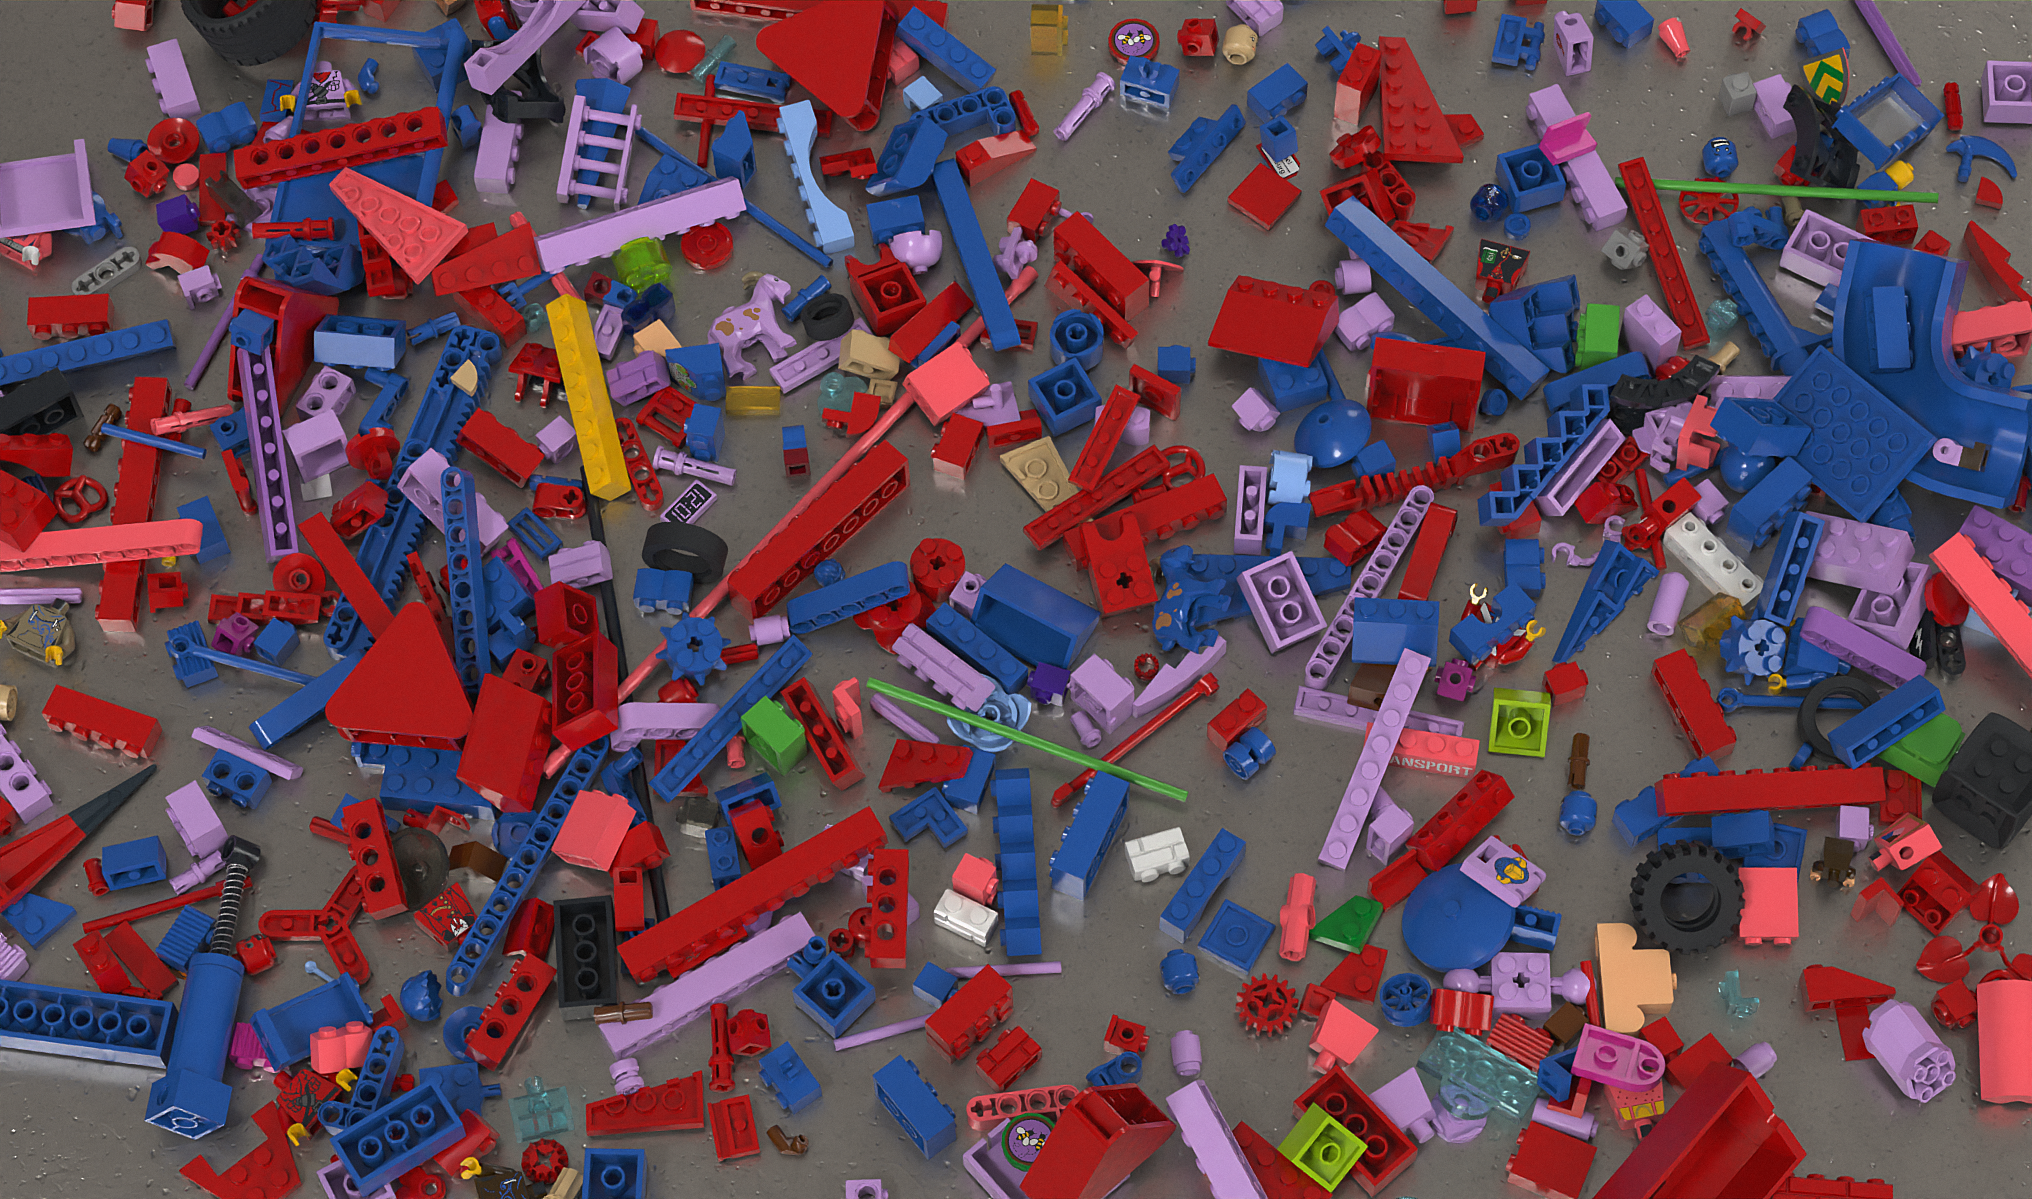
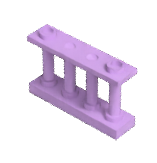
M575 95L556 192L558 202L568 204L569 196H574L576 193L613 199L616 212L621 210V204L627 203L628 188H625L633 139L635 130H640L642 115L638 114L637 105L632 104L630 115L590 109V106H586L585 96ZM595 120L628 126L626 139L586 134V131L582 130L583 122ZM587 144L623 150L621 165L583 159L581 155H577L578 148ZM585 169L619 175L617 188L612 189L576 183V180H573L574 170Z

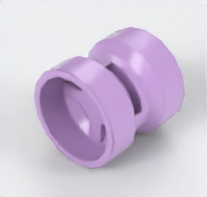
M623 1059L610 1066L611 1076L617 1083L615 1085L617 1095L623 1094L626 1096L636 1093L638 1089L645 1087L643 1079L638 1076L639 1066L636 1059Z

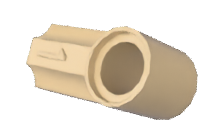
M564 1167L549 1194L543 1199H577L583 1188V1176L572 1168Z

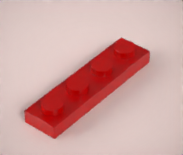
M1117 384L1115 385L1068 478L1069 483L1093 494L1141 399L1140 395Z

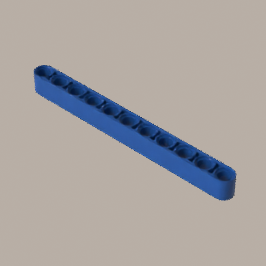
M607 735L579 748L448 966L446 971V989L451 995L463 996L472 988L552 852L551 848L579 790H589L605 763L609 751V738ZM598 745L602 747V750L594 751L590 746ZM584 767L587 768L589 772L579 773L576 769ZM572 790L576 794L567 796L563 794V791ZM551 813H559L562 817L554 819L549 815ZM543 835L549 838V840L540 842L536 840V837ZM530 858L533 859L535 863L532 865H526L522 862V860ZM516 881L519 882L522 886L519 888H511L510 886H508V884L510 882ZM505 905L508 909L504 912H499L494 907ZM484 928L492 929L494 933L491 935H483L480 931ZM477 952L480 956L476 959H470L466 954ZM456 975H461L466 980L462 983H456L452 978Z

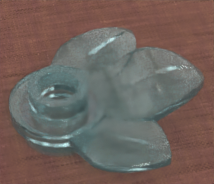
M835 372L826 374L821 380L820 389L822 393L817 400L820 414H823L824 408L851 412L854 391L865 393L868 390L867 386L857 377L844 378ZM831 385H838V388L830 389Z

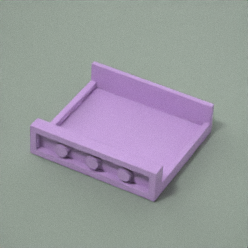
M84 139L74 140L75 153L0 163V238L96 225L89 163Z

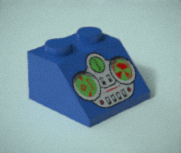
M719 343L665 350L670 380L700 401H716L727 397Z

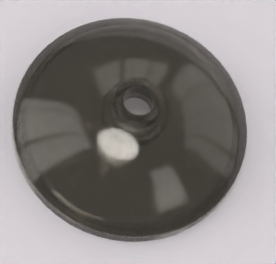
M409 827L392 835L391 841L409 910L404 912L416 913L443 893L448 881L450 865L446 847L436 834L424 828ZM384 880L377 883L378 890L381 891L385 886Z

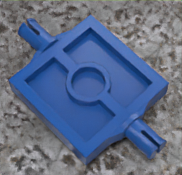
M477 1062L419 1069L420 1085L433 1077L458 1117L466 1109L477 1112L483 1118L482 1105L484 1097L501 1096L500 1083L483 1086L479 1078Z

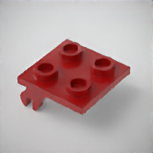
M526 343L508 368V372L518 374L515 402L521 403V399H524L529 374L544 377L540 407L545 409L550 403L554 382L560 383L563 379L556 349L544 347L539 343Z

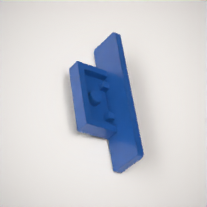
M1232 104L1217 121L1198 117L1168 151L1172 160L1180 161L1179 165L1171 172V177L1180 192L1185 193L1246 124L1237 105Z

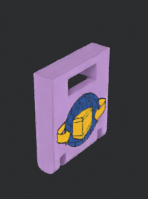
M1492 835L1464 860L1460 871L1515 908L1521 902L1523 903L1546 879L1545 872ZM1483 855H1484L1483 860H1485L1487 863H1484L1483 861L1480 860V858H1481Z

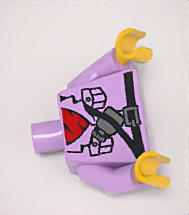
M327 61L318 62L316 64V72L313 74L303 122L351 119L350 105H362L359 91L348 79H342L340 71L332 70L331 63ZM301 82L296 85L290 95L280 97V111L291 109L292 112H295Z

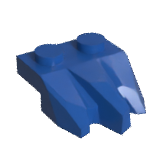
M664 154L650 171L637 205L651 200V195L657 189L668 190L671 192L670 195L707 184L709 183L708 177L673 157Z

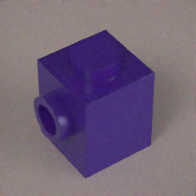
M185 194L156 204L157 222L164 232L186 234L198 229V217H200L198 206L195 202L191 203Z
M1039 662L1036 671L1031 670L1027 681V686L1030 687L1031 698L1044 705L1051 703L1063 707L1069 690L1067 684L1071 681V671Z

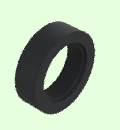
M661 522L652 525L648 529L642 550V559L650 568L663 571L679 570L690 572L693 575L694 583H708L716 581L722 576L728 554V546L718 535L702 527L683 522ZM672 549L687 551L698 556L682 554Z
M1835 676L1821 681L1806 695L1798 710L1797 726L1803 743L1806 742L1813 747L1812 753L1815 756L1830 763L1845 764L1834 755L1830 741L1825 739L1817 728L1815 714L1818 704L1828 696L1842 694L1854 698L1866 709L1879 701L1881 697L1869 684L1860 679L1850 676Z

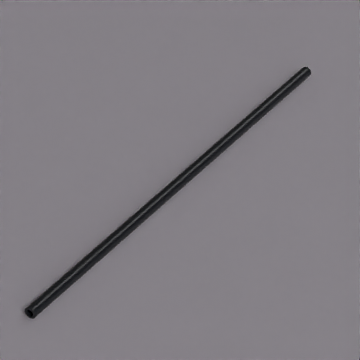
M583 465L580 467V473L583 481L592 540L600 541L607 547L599 497L590 494ZM613 579L600 582L599 585L608 638L618 648L619 686L629 676ZM632 693L620 704V706L626 703L634 702ZM639 742L636 748L642 753L641 742ZM642 761L631 771L634 790L648 822L655 825L644 761ZM662 864L656 868L648 869L657 924L671 917Z

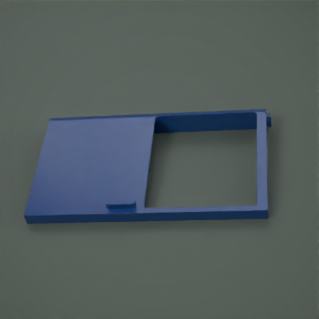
M314 22L289 138H293L301 133L319 47L323 38L447 50L436 107H439L445 118L446 130L448 132L467 36L461 29L449 27L443 30L441 34ZM444 147L349 167V169L432 208ZM343 169L279 182L270 222H303V219H306V217H310L312 220L334 218V241H330L329 238L312 239V241L304 240V238H293L300 247L305 246L311 254L351 242L362 256L357 219L332 193L329 186L331 181ZM315 228V230H326L325 228ZM269 229L268 231H290V229ZM268 238V239H266L265 247H266V245H267V243H268V240H272V239H275V238ZM391 257V259H392V265H399V264Z

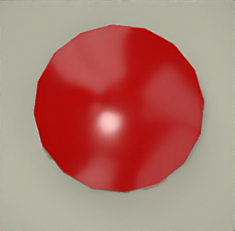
M684 29L673 30L664 34L655 46V59L658 62L659 69L673 73H696L706 54L705 44L701 37L692 31Z

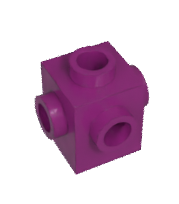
M236 612L228 619L223 618L219 622L211 647L236 656H240L244 652L249 653L255 647L253 642L256 640L255 637L259 626Z
M1452 658L1451 663L1445 662L1444 667L1438 666L1434 682L1439 683L1436 695L1463 702L1466 691L1472 693L1476 676L1471 675L1473 669L1467 668L1469 662ZM1451 675H1459L1461 681L1458 684L1451 683Z

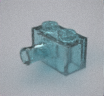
M534 1076L535 1087L532 1084L531 1077H529L524 1082L527 1095L508 1099L517 1143L575 1130L566 1086L545 1091L541 1077Z

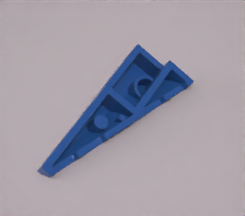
M608 78L578 79L575 84L577 95L585 96L586 106H590V109L622 114L631 90L630 87ZM588 120V122H583L582 130L586 131V134L613 138L618 124ZM584 144V146H579L577 155H581L583 159L604 162L609 148ZM579 169L577 183L595 186L600 172ZM578 194L577 207L585 210L591 196Z
M1605 540L1552 661L1556 664L1566 662L1576 651H1582L1586 647L1584 643L1593 634L1598 635L1626 607L1624 604L1634 594H1639L1643 590L1642 586L1650 578H1655L1660 571L1644 558L1636 557L1619 542Z

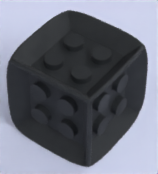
M1994 712L1989 713L1962 744L1951 760L1948 769L1940 777L1932 795L1934 806L1948 819L1984 843L1997 849L2005 848L2032 815V733L2003 715Z

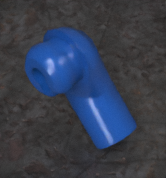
M372 58L367 59L357 78L361 89L367 90L370 94L376 93L380 87L379 82L375 81L373 76L379 64Z

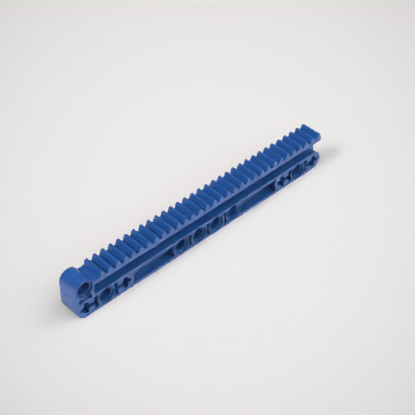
M460 325L455 327L450 333L386 485L385 491L389 495L385 505L384 517L368 528L355 559L390 612L397 609L395 601H400L399 592L405 589L403 582H408L409 580L407 573H410L411 569L406 555L415 551L418 554L420 553L418 545L424 543L422 535L428 534L426 526H431L432 524L397 485L408 467L430 448L435 452L441 453L447 459L450 467H454L453 461H458L457 452H462V446L455 440L460 430L476 411V407L481 406L480 398L485 396L483 389L488 388L487 380L492 379L490 366L498 364L503 356L499 338L492 332ZM493 347L491 350H485L486 348ZM468 359L475 366L478 375L477 390L472 397L454 385L450 379ZM453 363H459L456 366H450ZM414 454H421L419 457H412ZM395 500H402L400 503L392 504ZM386 523H392L389 527H382ZM341 592L323 637L328 654L335 660H343L359 649H362L366 654L376 642ZM353 617L352 620L348 622H343L345 618Z

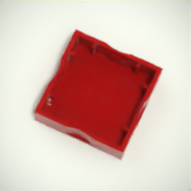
M1376 337L1366 410L1372 420L1423 426L1453 421L1458 427L1459 432L1473 434L1486 352Z

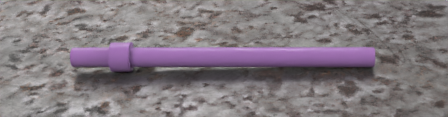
M262 254L256 255L249 269H245L240 281L245 276L259 277L258 273L264 264ZM235 294L184 383V386L190 390L194 389L233 319Z

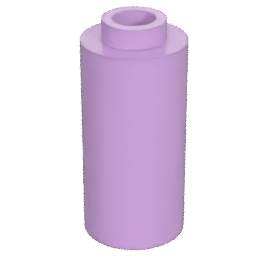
M1678 572L1664 574L1661 578L1647 623V627L1654 633L1668 636L1675 632L1689 586V582Z
M1537 1098L1531 1121L1587 1142L1589 1137L1595 1138L1599 1121L1594 1120V1113L1583 1111L1582 1118L1580 1119L1547 1109L1549 1100Z

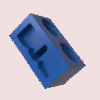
M220 748L202 774L206 789L210 793L221 797V795L227 796L235 805L241 808L248 806L254 810L272 783L267 770ZM222 773H229L226 778L218 779ZM254 784L252 788L242 790L245 785Z

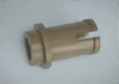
M1782 196L1786 210L1785 220L1790 226H1797L1805 212L1801 208L1799 197Z

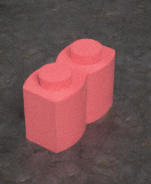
M360 1021L348 1022L345 1027L339 1029L332 1026L319 1028V1032L310 1034L311 1068L322 1074L338 1072L345 1068L363 1067L373 1039L372 1029Z

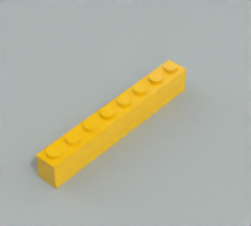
M564 294L545 306L590 494L612 501L631 490L629 477L586 302L569 294Z

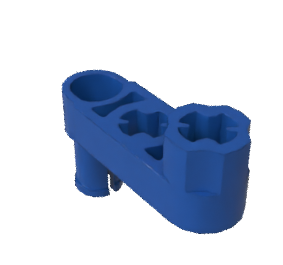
M1778 206L1770 207L1769 210L1765 211L1767 219L1746 211L1731 214L1728 217V226L1732 244L1741 247L1755 243L1773 250L1784 249L1790 236L1788 228L1784 225L1782 208Z
M369 366L365 373V381L371 382L383 389L360 423L358 429L360 437L370 434L369 429L385 427L394 431V426L387 422L409 387L408 378L394 372L390 374L386 371L377 370L376 367Z
M631 747L618 761H612L601 771V778L608 795L619 794L628 800L627 804L637 811L627 831L644 821H648L628 778V773L644 761L643 754L636 747Z

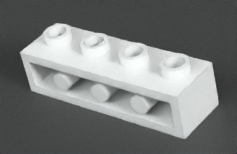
M1689 512L1665 531L1662 543L1735 616L1741 618L1757 605L1764 581L1760 576L1753 574L1747 569L1744 561L1739 556H1734L1727 549L1725 542L1720 537H1715L1707 529L1702 519L1696 518Z

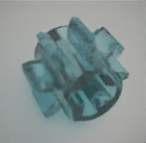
M1729 298L1723 301L1715 300L1705 313L1709 319L1706 324L1715 332L1722 329L1729 331L1739 319V315L1735 311L1738 306Z

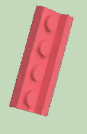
M1997 980L1977 984L1981 1099L1998 1104L2014 1101L2032 1104V982L2026 980Z

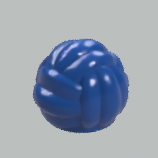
M833 558L820 562L814 569V576L823 587L845 579V570Z

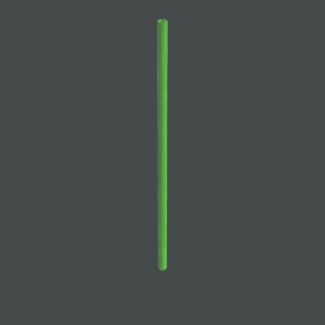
M1615 177L1616 188H1625L1621 177ZM1652 179L1655 190L1938 204L1939 193Z
M869 677L866 687L1088 768L1100 770L1174 799L1185 802L1189 793L1186 790L881 680Z

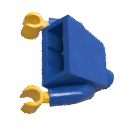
M1798 617L1790 622L1789 627L1780 626L1785 634H1789L1783 675L1787 677L1783 679L1779 674H1771L1768 677V682H1778L1779 685L1768 687V692L1777 695L1782 692L1783 687H1787L1790 690L1816 686L1821 681L1835 676L1837 672L1846 675L1851 668V664L1804 640L1800 636V631L1805 618Z

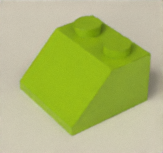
M1494 687L1488 752L1545 757L1551 708L1550 693Z
M1313 1102L1277 1150L1332 1193L1368 1145Z

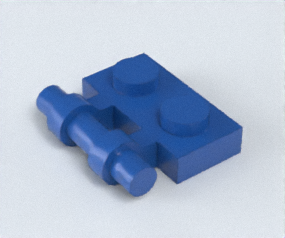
M1502 14L1491 62L1517 66L1519 58L1526 60L1525 68L1527 70H1535L1536 63L1540 61L1541 56L1539 51L1540 44L1544 42L1545 38L1544 24L1536 22L1534 28L1526 27L1527 18ZM1523 39L1530 41L1529 47L1522 46Z

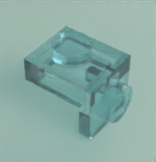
M1726 971L1723 982H1719L1720 999H1725L1727 1014H1735L1737 1017L1752 1015L1758 1009L1760 1004L1759 998H1742L1738 971Z

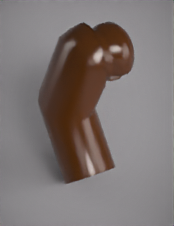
M779 1125L772 1126L766 1132L775 1147L782 1154L801 1155L807 1151L809 1141L804 1135L786 1137Z

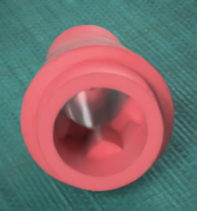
M1670 18L1658 26L1660 31L1658 35L1674 52L1676 58H1681L1691 51L1682 22H1678L1677 18Z

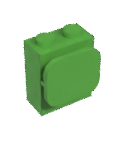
M1940 713L1876 756L1935 788L1940 777L1948 769L1951 760L1962 746L1961 743L1966 733L1962 732V728L1956 720Z

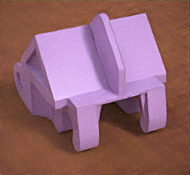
M1685 401L1677 404L1676 407L1669 406L1645 413L1644 427L1632 431L1640 451L1650 454V466L1661 472L1668 473L1670 471V464L1663 462L1662 459L1667 458L1675 461L1677 458L1679 434L1691 410V402Z

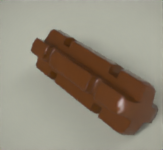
M110 403L104 410L105 415L100 416L90 431L92 434L88 435L83 442L87 450L96 452L101 446L99 442L104 441L107 437V434L101 433V427L103 423L115 425L113 421H117L122 414L118 406Z

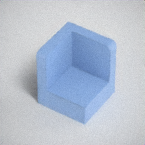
M921 76L903 89L904 105L909 110L916 106L920 110H924L943 103V95L924 76Z

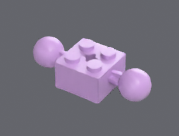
M1498 952L1497 955L1489 960V976H1478L1473 969H1455L1448 971L1443 979L1444 989L1470 993H1489V995L1494 996L1492 1019H1499L1501 1014L1505 1013L1507 1015L1516 1014L1524 1020H1548L1551 1011V994L1562 995L1571 1004L1582 1005L1586 1004V996L1590 989V981L1581 971V968H1572L1565 972L1562 977H1550V953ZM1594 977L1595 988H1596V990H1597V983H1596V979H1595V977ZM1518 984L1524 986V988H1518Z

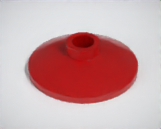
M169 118L159 122L151 129L147 138L149 152L155 158L167 164L180 163L189 159L197 151L200 143L199 132L195 125L182 118Z
M292 553L283 557L277 563L273 572L275 591L320 595L325 592L327 584L326 573L321 563L313 556L306 553ZM300 574H304L306 576V583L300 582Z

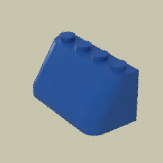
M1005 563L981 586L970 622L1003 649L1035 666L1042 662L1068 670L1096 628L1101 612Z

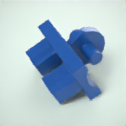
M1326 26L1322 30L1325 36L1315 46L1324 58L1337 50L1339 55L1329 63L1337 74L1341 75L1351 56L1349 50L1355 49L1357 43L1361 40V36L1356 31L1348 33L1346 30H1343L1340 33L1343 39L1340 41L1330 27Z

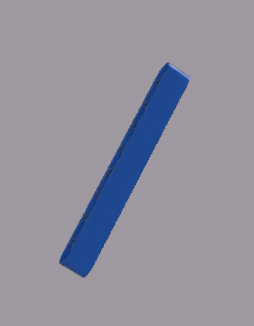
M954 158L935 163V169L931 174V178L993 349L997 352L1020 345L1021 340L1016 323Z
M448 467L441 474L440 484L456 666L473 704L475 696H479L485 673L491 674L475 482L473 474L467 469ZM457 474H459L461 477V481L459 485L456 487L454 484V478ZM461 501L463 503V510L458 514L456 507ZM464 529L466 535L465 539L461 542L459 540V533ZM466 556L468 565L463 570L461 561ZM468 584L470 586V594L465 597L464 588ZM469 612L473 615V621L470 625L466 622V616ZM473 639L475 642V649L471 653L469 651L468 646L470 641ZM475 667L478 671V676L473 681L471 671Z

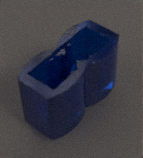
M661 282L647 288L642 294L641 299L629 303L623 309L621 320L624 332L634 340V334L658 319L663 323L669 321L676 311L673 293Z

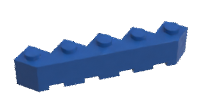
M1581 384L1569 393L1571 411H1558L1547 419L1548 437H1536L1524 445L1525 464H1512L1501 472L1502 491H1489L1477 499L1480 526H1507L1519 518L1524 509L1537 497L1549 480L1561 469L1573 452L1609 413L1610 405L1607 384Z
M1029 768L995 770L996 780H990L991 797H997L998 816L992 817L993 834L999 833L1000 854H995L996 871H1002L1003 891H997L998 909L1004 908L1005 929H1000L1001 946H1006L1007 956L1042 954Z

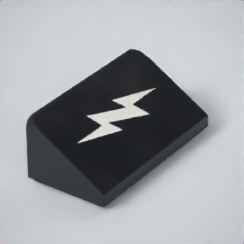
M1926 608L1909 643V653L1927 664V669L1931 670L1937 658L1935 620L1933 618L1935 616L1933 611H1929Z

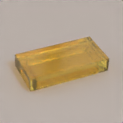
M726 386V415H780V386Z

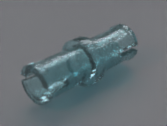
M725 34L712 49H708L704 53L705 57L690 71L693 77L699 82H703L707 75L716 67L719 68L720 62L737 46L736 42Z

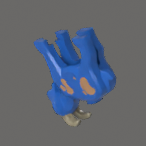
M1188 545L1167 550L1149 562L1152 577L1156 571L1157 583H1161L1163 574L1167 583L1161 599L1154 607L1155 614L1152 620V629L1156 639L1162 644V650L1169 651L1176 643H1179L1184 649L1199 654V647H1214L1219 634L1215 629L1197 632L1193 627L1200 607H1210L1227 612L1231 597L1219 594L1226 584L1225 580L1217 578L1209 582H1203L1187 572L1188 564H1195L1192 560L1193 549Z

